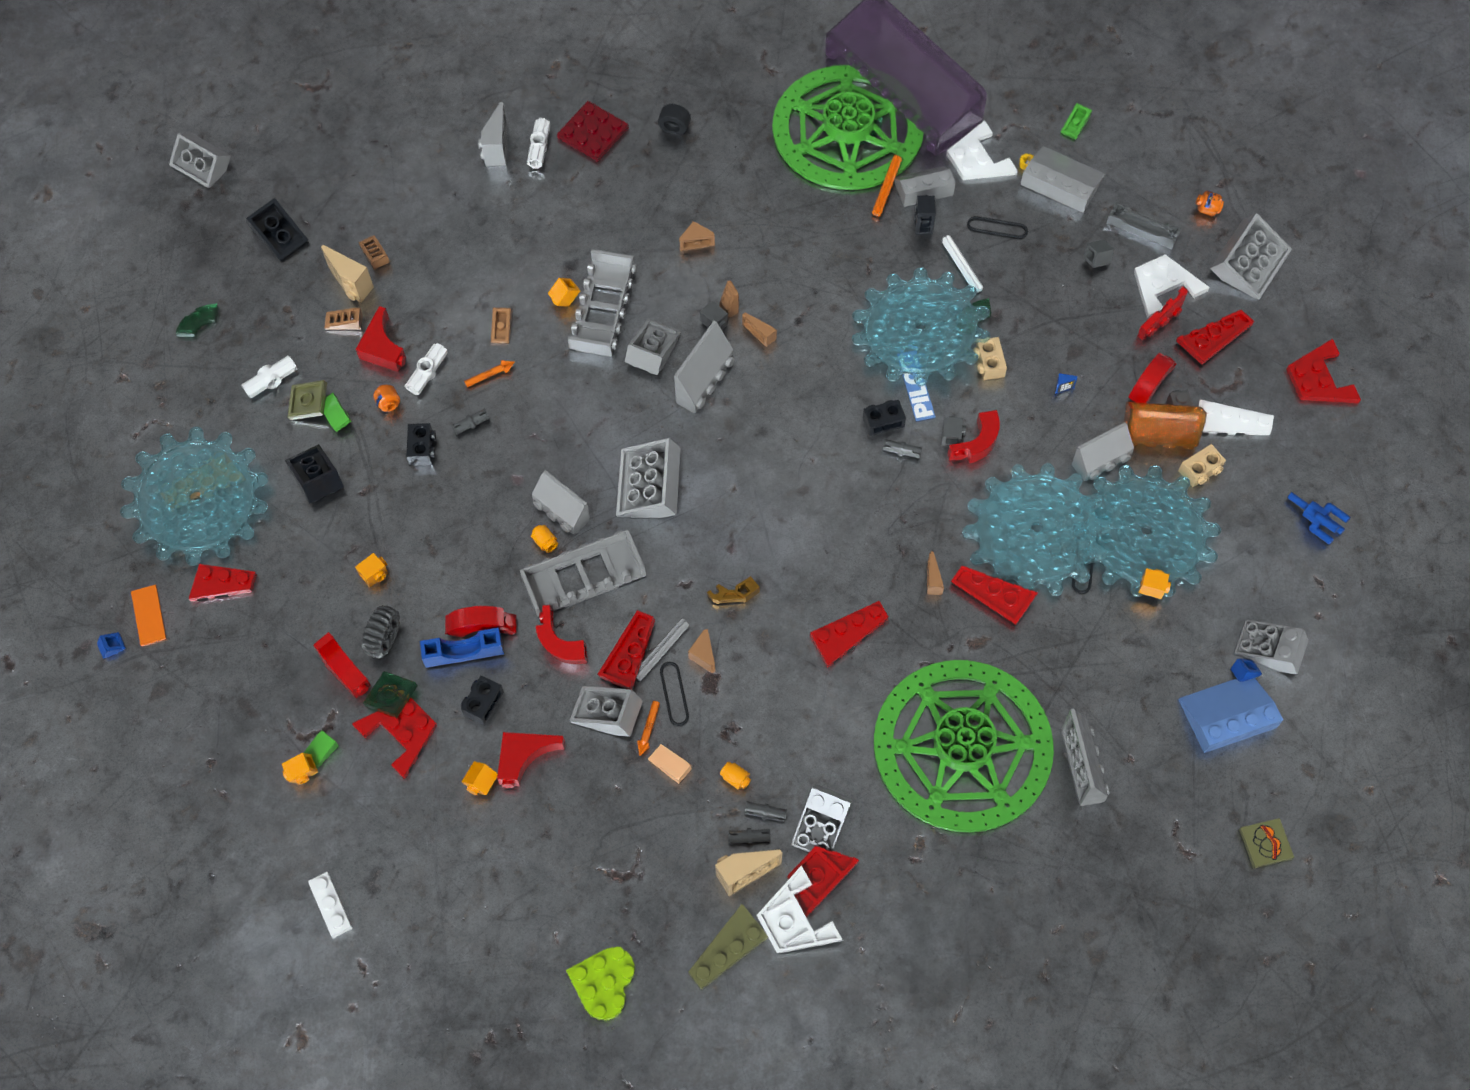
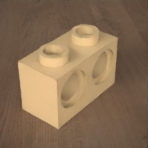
M999 337L977 340L973 353L975 359L978 358V373L982 374L983 380L1005 377L1007 366Z
M1210 444L1183 461L1178 471L1194 487L1207 482L1210 476L1220 474L1224 469L1223 466L1226 460Z

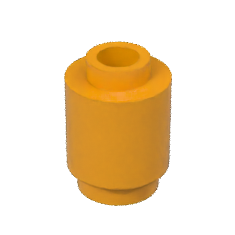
M538 525L532 530L531 538L542 551L551 553L558 547L557 538L546 525Z
M728 761L720 772L723 780L737 790L745 789L751 781L749 778L750 773L735 762L731 763Z

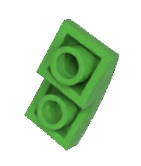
M334 393L327 396L325 399L324 415L333 429L338 432L351 422V419Z

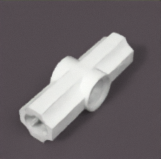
M545 118L535 120L533 134L530 136L531 144L527 165L535 169L542 167L544 155L547 151L550 121H547Z
M433 344L425 357L417 362V369L405 384V388L410 393L419 395L428 381L436 376V369L447 355V349L441 344Z
M286 356L272 366L265 365L261 367L258 375L243 383L242 387L247 395L253 398L267 388L274 389L279 386L282 381L281 379L296 371L297 367L290 356Z

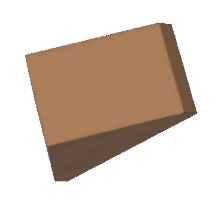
M693 221L679 238L680 251L715 246L714 232Z
M705 629L689 649L688 657L704 669L714 673L715 662L708 629Z

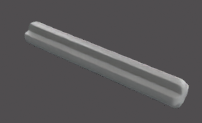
M681 618L643 660L636 678L638 681H641L689 627L686 620Z

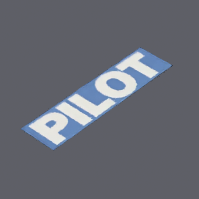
M917 352L897 354L915 420L921 421L936 418Z

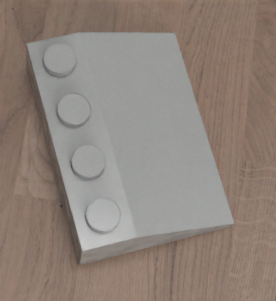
M1043 146L1031 159L1023 172L1020 185L1084 213L1105 177V173Z
M1255 213L1241 221L1210 269L1222 281L1258 300L1267 289L1292 248Z
M716 321L712 322L674 375L676 404L693 413H696L699 408L701 409L704 406L708 394L711 395L713 393L715 384L723 379L727 367L730 368L734 362L733 349Z
M670 438L621 449L617 517L664 518L677 514L681 448Z
M1071 709L1061 728L1080 806L1103 803L1109 795V787L1103 780L1104 768L1098 761L1099 749L1097 745H1094L1093 727L1089 726L1086 717L1076 709Z

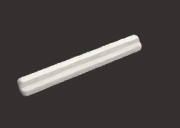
M949 235L943 237V245L973 292H981L983 290L981 282L952 237Z

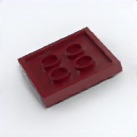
M587 101L557 133V138L599 162L628 130L629 125Z

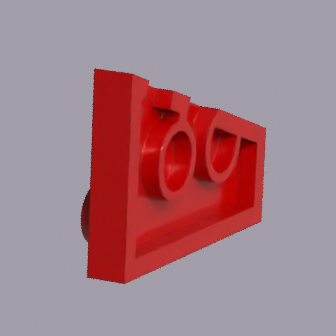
M1182 287L1178 290V296L1174 300L1170 298L1161 312L1156 311L1140 327L1137 336L1142 341L1148 336L1152 337L1160 326L1164 327L1170 321V318L1173 316L1177 317L1182 312V305L1188 293L1186 288Z
M199 564L189 600L192 602L198 601L201 598L211 599L220 595L227 594L230 596L252 592L257 574L255 571Z

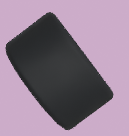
M667 104L661 109L658 125L665 132L682 135L688 129L691 114L680 105Z

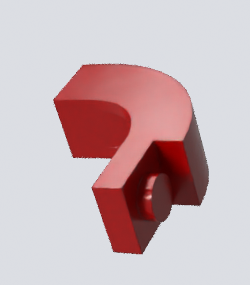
M1158 353L1147 366L1128 398L1143 407L1147 405L1164 378L1174 370L1177 365L1175 361L1169 356Z
M997 410L978 414L977 425L980 435L969 442L949 445V460H962L967 457L970 464L983 459L992 451L1000 428Z
M550 605L542 606V612L539 613L540 623L543 625H536V632L544 648L554 658L564 663H588L587 644L585 641H564L558 638L554 629L553 608Z
M472 606L455 610L445 616V634L463 638L469 633L499 628L500 633L514 635L516 633V615L504 612V608Z

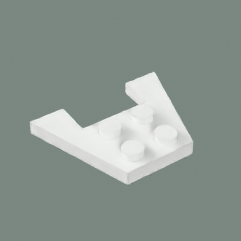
M985 120L947 150V156L962 180L1017 175L1018 170L1010 158L994 164L979 142L992 137L993 134Z
M1167 255L1138 266L1134 270L1147 319L1156 311L1161 312L1163 306L1156 297L1184 285L1192 297L1195 298L1208 292L1210 288Z
M802 866L757 914L777 953L843 941L833 921L813 931L794 895L812 886Z

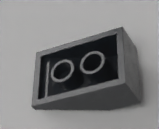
M275 198L246 218V223L280 261L309 241Z
M319 444L285 460L309 504L319 501L321 498L335 493L344 487L336 468Z

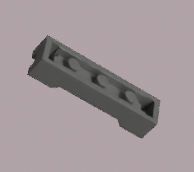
M1115 202L1107 220V223L1170 249H1173L1182 229L1170 223L1164 224L1131 211L1129 207Z

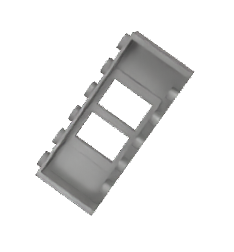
M592 249V262L588 264V277L584 279V292L580 294V307L576 308V322L572 324V337L568 336L569 349L612 357L613 350L617 348L618 339L616 338L617 334L621 333L622 327L620 321L625 317L624 305L628 304L629 301L628 290L632 289V275L636 273L637 264L634 263V256ZM601 287L622 291L619 304L591 301L594 288ZM589 307L615 311L616 316L613 326L586 322Z
M629 530L617 531L612 536L599 538L588 545H580L575 550L564 551L559 556L546 558L540 563L527 565L520 570L523 583L537 617L542 612V606L550 605L553 611L646 576L645 567ZM601 555L610 577L592 585L588 580L581 561ZM575 564L585 588L575 592L570 591L565 595L556 571Z

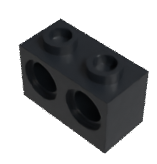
M917 196L914 214L915 234H933L936 217L935 196Z
M888 400L883 404L870 405L863 410V420L869 436L905 427L906 416L899 400Z
M430 423L408 424L406 458L409 466L432 465V458H435L433 441H436V431L432 430Z
M480 675L479 679L473 682L469 696L465 697L461 703L463 715L485 725L504 693L502 685ZM485 688L490 689V691L487 694L481 693L482 690ZM480 705L478 710H471L473 706Z

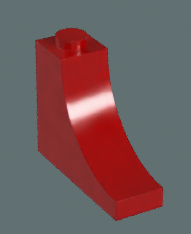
M379 306L355 350L359 359L399 372L401 366H404L406 363V356L403 348L391 342L386 336V325L389 316L386 308Z
M329 632L313 644L326 668L355 698L364 695L371 686L368 679L349 659Z
M503 732L497 776L499 784L505 788L520 786L525 770L536 758L550 751L565 749L564 736Z

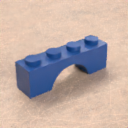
M499 628L482 630L475 636L460 641H447L441 638L420 641L422 661L426 668L504 655Z

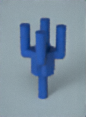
M1293 492L1287 497L1304 510L1302 516L1312 522L1309 526V531L1328 545L1334 539L1319 528L1321 525L1340 535L1345 530L1344 527L1331 519L1330 513L1345 523L1351 518L1332 503H1327L1323 508L1314 501L1308 504Z

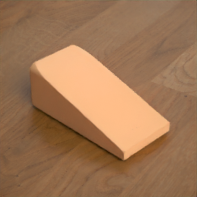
M662 744L648 758L651 763L678 784L692 770V766L687 761Z

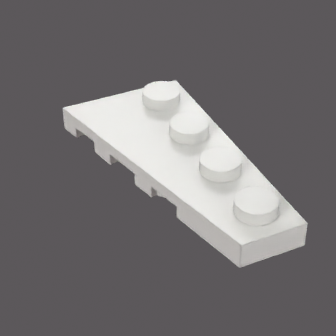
M1200 399L1193 434L1208 433L1216 435L1217 433H1227L1228 435H1235L1236 433H1245V435H1270L1274 416Z

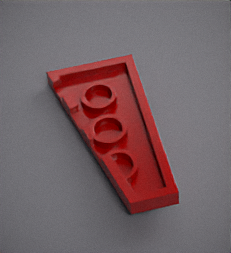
M961 566L951 580V583L1014 625H1017L1038 595L1036 591L1022 588L1019 585L1005 582L1002 579L988 576L985 573L965 566Z
M638 610L636 611L598 672V676L601 679L625 689L633 690L655 623L653 616Z

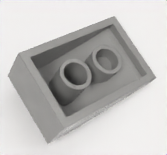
M503 102L499 103L482 129L481 138H478L481 159H484L485 166H506L508 124Z
M648 319L628 344L625 362L658 375L665 366L681 335V331Z
M582 686L570 722L608 734L630 737L643 701L630 689Z

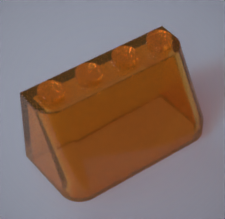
M1126 402L1124 422L1128 426L1133 446H1138L1139 443L1145 444L1148 447L1164 445L1166 448H1175L1176 446H1183L1184 449L1193 450L1194 447L1199 446L1206 423L1207 412L1199 406Z

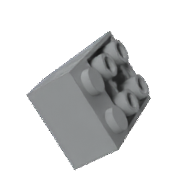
M1246 620L1234 653L1273 670L1297 675L1309 640L1305 630L1302 628Z
M815 784L811 789L791 845L810 852L815 846L833 851L854 799Z

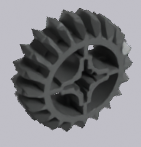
M382 605L378 606L373 611V614L370 615L362 639V649L365 654L379 659L388 654L392 644L395 643L394 640L399 630L400 615L397 610Z

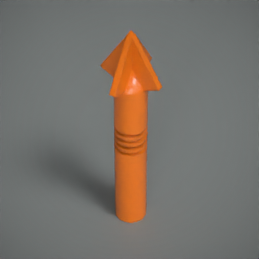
M501 360L500 365L464 382L467 387H470L502 371L507 373L514 364V361Z
M652 701L641 740L637 741L639 756L649 748L648 741L660 706L658 701Z

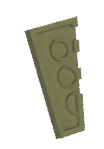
M743 904L740 905L688 971V974L701 990L768 939V935Z

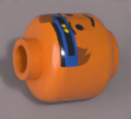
M1205 191L1197 197L1196 205H1198L1197 209L1200 213L1215 216L1221 212L1224 201L1220 194Z
M381 385L373 394L376 405L383 412L393 411L400 404V397L396 389L391 385Z

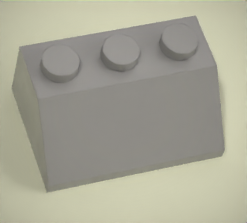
M178 133L169 165L207 188H211L226 172L231 155L193 133Z
M944 166L898 176L894 179L904 207L915 205L917 196H935L936 200L954 195L955 180L951 170Z
M1124 422L1077 447L1071 465L1084 482L1089 479L1093 480L1105 470L1108 472L1115 468L1117 464L1121 462L1126 463L1131 459L1134 446L1127 424Z
M545 470L532 492L533 505L540 511L544 510L552 521L560 523L564 531L576 535L590 521L588 504Z

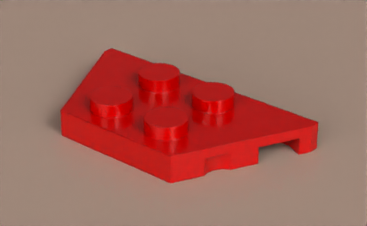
M815 846L787 876L788 880L802 866L812 883V886L794 895L806 918L860 862L857 858Z

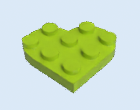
M611 947L566 970L586 1011L591 1017L608 1021L614 1019L622 1012L626 1000L624 988L631 983L635 971L633 958L627 951L621 947Z

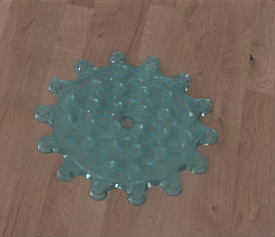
M917 268L914 271L913 278L909 281L902 280L897 274H890L886 279L888 283L887 290L880 292L870 288L865 291V298L871 303L870 308L853 312V320L863 324L864 330L854 334L852 342L856 346H867L871 349L869 354L864 357V363L867 367L871 368L878 364L888 366L886 378L890 382L897 381L903 374H911L914 377L915 384L923 387L928 381V376L933 373L941 374L945 380L951 381L956 376L954 369L956 363L964 362L974 365L978 361V354L971 347L975 343H986L990 339V333L987 330L980 329L977 325L979 321L989 316L990 310L985 306L975 307L971 304L970 301L977 294V289L974 286H967L963 289L954 288L953 282L955 277L951 272H945L939 279L931 280L928 278L927 271L924 268ZM924 325L925 328L924 330L917 329L916 326Z
M193 427L189 431L188 439L184 442H177L171 434H163L159 440L162 449L156 455H150L145 451L139 452L135 460L142 467L141 474L137 477H126L121 482L124 490L131 491L134 494V500L132 503L124 505L120 510V514L123 518H136L140 521V527L132 536L134 542L142 544L150 539L156 540L158 542L156 557L162 561L169 559L175 551H183L186 562L190 566L197 565L200 562L201 554L208 549L213 550L219 558L228 557L230 554L229 540L234 536H239L245 540L251 539L254 536V529L249 526L248 518L253 514H263L268 509L265 501L255 497L256 489L267 484L268 476L262 472L252 473L248 468L249 464L255 459V451L251 448H246L241 452H233L230 448L233 438L229 432H222L216 440L207 441L204 438L202 428ZM194 492L200 493V499L191 500L190 496Z
M1045 463L1037 475H1029L1022 465L1016 464L1011 469L1012 479L1009 482H1001L995 477H989L985 481V487L990 493L989 498L985 500L973 498L968 502V509L977 514L978 521L975 524L965 526L962 534L965 538L975 539L980 544L979 549L971 554L970 560L974 565L990 563L994 567L991 577L999 578L1003 581L1013 579L1017 581L1019 586L1028 590H1033L1036 585L1043 584L1048 588L1051 595L1059 596L1063 593L1062 582L1065 578L1073 577L1080 583L1089 581L1090 573L1085 568L1087 560L1095 559L1102 561L1106 559L1107 550L1097 544L1096 538L1100 534L1109 533L1112 529V524L1108 520L1095 517L1094 510L1102 505L1103 498L1097 493L1087 496L1081 494L1079 487L1083 479L1079 474L1074 473L1069 478L1060 480L1055 477V468L1050 463ZM1041 525L1042 530L1035 532L1032 530V526Z
M1123 465L1119 468L1120 479L1115 483L1107 481L1104 477L1095 478L1093 485L1098 491V497L1095 499L1081 497L1077 501L1078 509L1088 516V520L1084 523L1075 524L1072 529L1076 537L1085 538L1090 542V547L1083 551L1081 555L1083 562L1087 564L1093 562L1102 563L1106 568L1102 576L1103 582L1106 585H1112L1118 579H1125L1131 584V593L1135 597L1144 595L1138 592L1146 568L1158 569L1166 574H1170L1168 582H1171L1168 594H1164L1165 597H1171L1175 594L1176 588L1174 584L1177 579H1184L1191 585L1199 584L1202 577L1196 569V564L1198 562L1214 563L1218 559L1216 551L1210 549L1206 544V540L1209 537H1216L1221 533V527L1218 524L1209 523L1203 518V513L1211 507V501L1206 497L1198 499L1189 497L1187 489L1190 486V480L1187 477L1181 476L1172 483L1166 482L1162 477V469L1157 465L1151 466L1144 477H1138L1130 466ZM1144 527L1149 528L1151 534L1143 535L1141 529Z

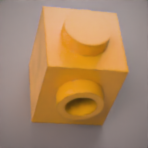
M558 278L548 294L555 305L569 307L579 294L580 289L571 278Z
M374 553L355 566L359 576L370 588L377 582L383 581L386 575L389 574L386 569L388 565L381 556L378 558Z
M1146 568L1138 593L1162 599L1165 593L1168 594L1171 582H1168L1170 574H1166L1162 570Z
M301 753L282 763L285 779L298 785L309 781V777L318 773L311 754Z
M474 761L461 782L467 786L466 790L474 795L478 793L487 795L498 773L486 764Z

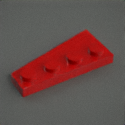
M1239 310L1221 318V320L1215 323L1207 324L1206 327L1199 330L1195 329L1190 334L1177 337L1176 342L1203 365L1250 328L1254 320L1244 311Z
M877 601L810 632V637L827 668L833 665V662L844 656L854 645L856 646L868 634L870 635L886 622L888 615L880 601Z

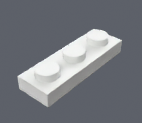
M325 872L309 880L308 883L331 937L335 938L353 929L329 873Z

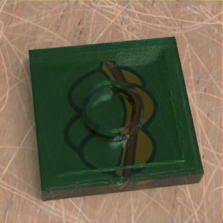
M384 671L363 701V704L368 708L397 718L418 685L416 682Z

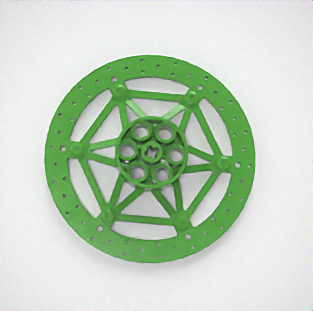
M837 65L818 69L795 81L783 93L777 103L772 129L778 152L796 173L821 186L841 190H857L883 184L892 159L874 170L857 173L856 170L891 152L902 157L896 177L911 165L922 145L924 120L921 108L915 97L895 78L884 72L864 66ZM840 81L838 86L809 100L801 99L816 87ZM852 81L876 86L893 98L889 100L852 84ZM837 92H841L832 96L826 104L813 105ZM868 98L877 101L881 104H872V102ZM899 108L903 110L907 120L908 129L905 143L897 141L895 110ZM793 110L800 112L801 143L794 145L789 132V120ZM814 110H824V112L821 114ZM890 113L891 139L874 123L875 120ZM805 114L823 122L808 140H806ZM874 130L884 141L870 136V134ZM823 131H825L828 135L827 137L814 142ZM865 140L884 148L856 162L861 141ZM832 141H837L844 162L814 149ZM845 144H854L851 160H849ZM810 154L843 169L844 173L820 168L808 161L803 155Z
M969 660L943 661L925 666L904 678L886 698L878 714L874 732L875 760L880 776L888 791L913 816L927 824L948 831L982 832L998 828L1015 820L1025 813L1040 796L1048 781L1053 764L1054 746L1052 731L1048 718L1038 700L1028 688L1012 675L981 662ZM948 680H971L984 683L985 687L983 690L934 691L931 685ZM999 691L1010 698L1021 710L1032 735H1024L997 699L996 695ZM916 694H919L922 701L902 739H894V728L901 711ZM979 697L970 708L961 707L953 709L939 699ZM985 702L984 713L977 710ZM935 704L947 712L942 718ZM991 704L995 706L1016 736L995 729L994 724L989 719ZM928 706L936 722V730L910 740V736L925 707ZM954 720L958 725L952 726L949 724V721ZM969 720H976L978 725L970 724ZM981 736L989 737L990 741L984 742ZM946 737L950 742L943 743L940 738ZM964 737L968 738L967 742H964L962 739ZM997 737L1013 742L996 746ZM929 739H934V748L914 746ZM1017 750L1002 784H999L991 758L992 754ZM1025 750H1033V762L1029 775L1021 788L1010 797L1005 790ZM911 753L939 757L940 765L935 786L931 784ZM972 753H979L982 758L975 759ZM896 754H903L929 791L928 799L920 796L907 783L897 765ZM952 754H959L962 759L956 760L952 757ZM987 765L992 784L978 771L979 768ZM948 766L954 769L956 772L941 787L945 767ZM964 772H970L988 790V792L947 793ZM993 799L997 806L976 812H959L941 807L943 801Z

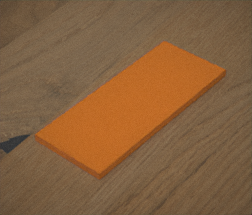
M156 584L131 591L140 645L145 646L166 640Z

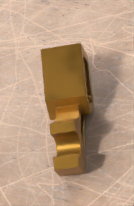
M750 576L737 584L735 590H728L718 584L716 589L719 593L713 594L709 590L707 595L712 602L717 604L746 603L760 592V587ZM746 589L748 593L743 594L741 591Z

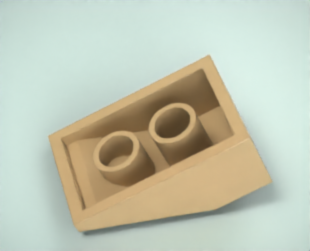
M322 245L321 249L327 265L347 297L362 303L374 288L367 267Z
M781 850L736 853L729 857L725 855L717 860L715 865L716 876L728 896L781 865L782 852Z

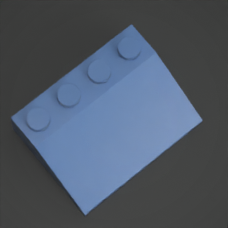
M1236 678L1178 699L1204 753L1273 730L1283 721L1275 702L1255 678L1239 682Z

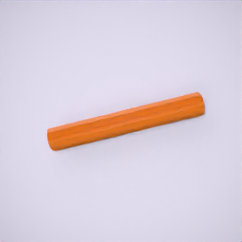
M894 155L872 211L874 216L880 217L902 161L901 156Z

